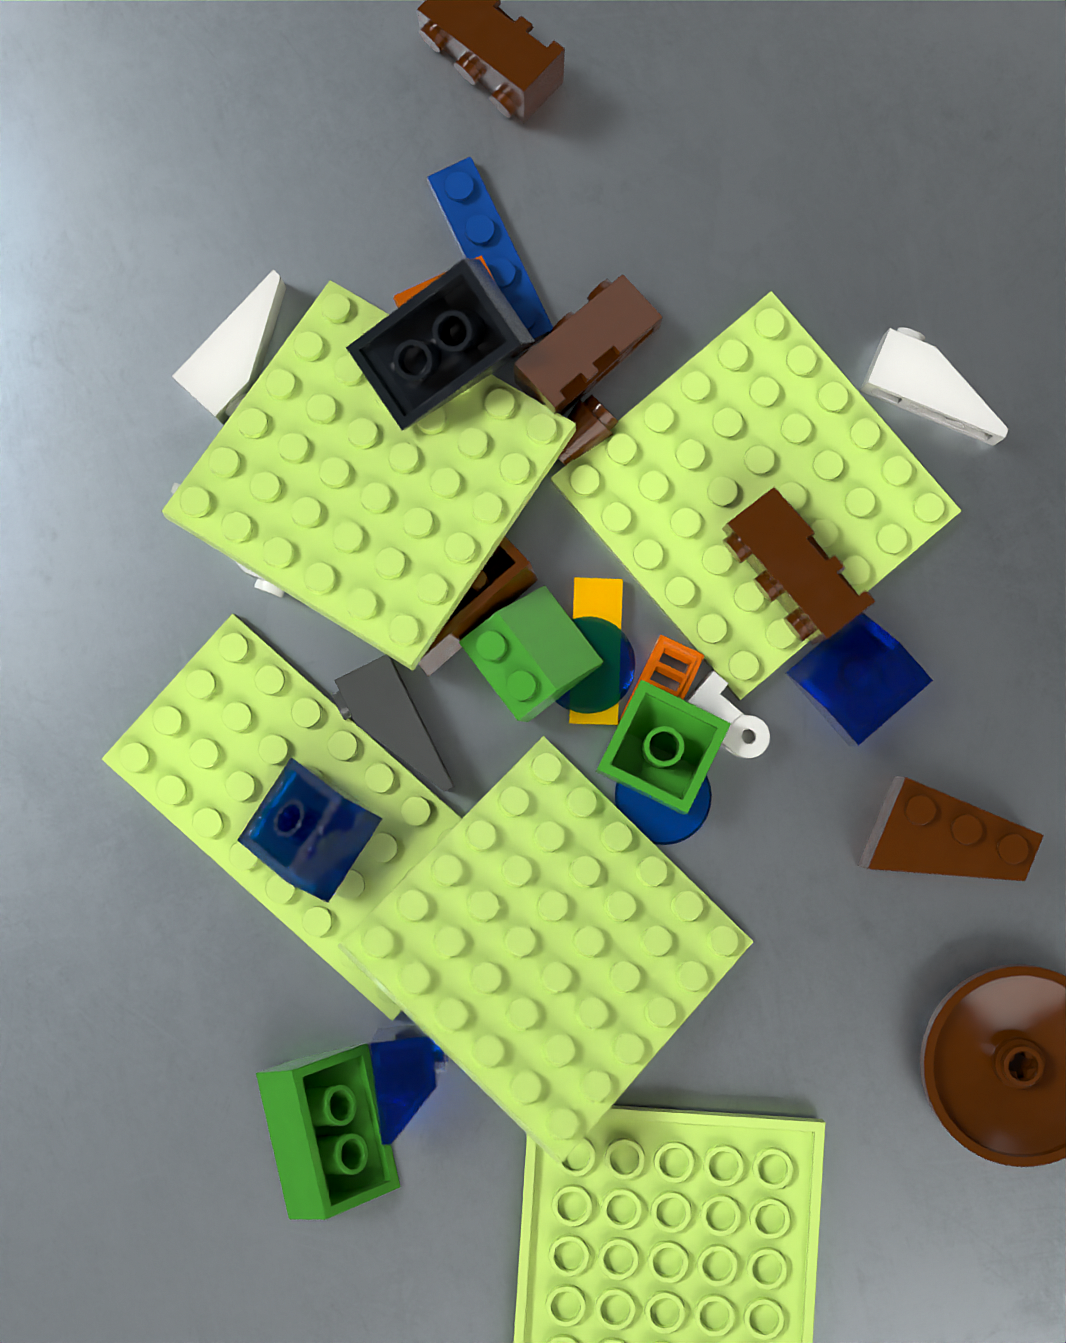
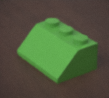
M368 1043L294 1059L256 1073L289 1219L326 1220L400 1188Z

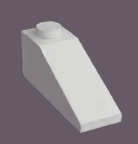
M274 269L172 376L222 425L233 414L260 377L287 288L281 276Z
M899 327L897 331L890 328L884 334L860 392L993 446L1005 439L1009 430L936 346L924 342L926 339L924 335L905 327Z

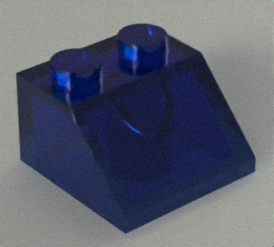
M863 612L830 638L821 641L786 672V675L848 746H859L933 681L899 641Z
M291 757L237 841L284 881L329 903L383 818L352 795Z
M417 1024L378 1028L370 1042L382 1145L393 1144L436 1089L441 1072L447 1071L449 1056Z

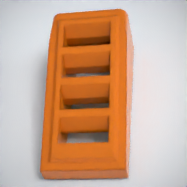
M658 636L618 724L641 679L684 700L705 655L666 636ZM664 653L687 664L685 672H680L659 662L662 654ZM655 671L678 682L676 691L651 680L653 672Z

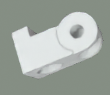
M708 672L685 701L731 723L721 744L730 753L745 758L759 756L769 745L770 732L768 726L762 719L756 716L744 715L724 698L721 692L729 683L716 672Z

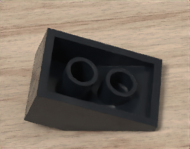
M463 258L349 344L346 349L400 429L404 431L500 369L533 345L535 341L481 260Z

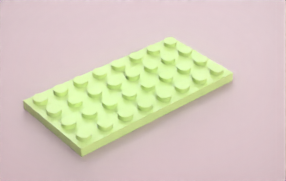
M232 613L103 756L102 760L393 1021L402 1009L338 945L452 830L462 817L373 737L358 727L354 720L351 718L344 720L335 703L239 617Z

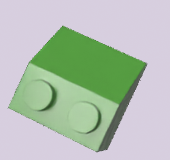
M545 585L500 609L459 641V644L518 721L523 722L531 721L605 663Z
M641 679L595 772L682 815L688 814L731 723Z

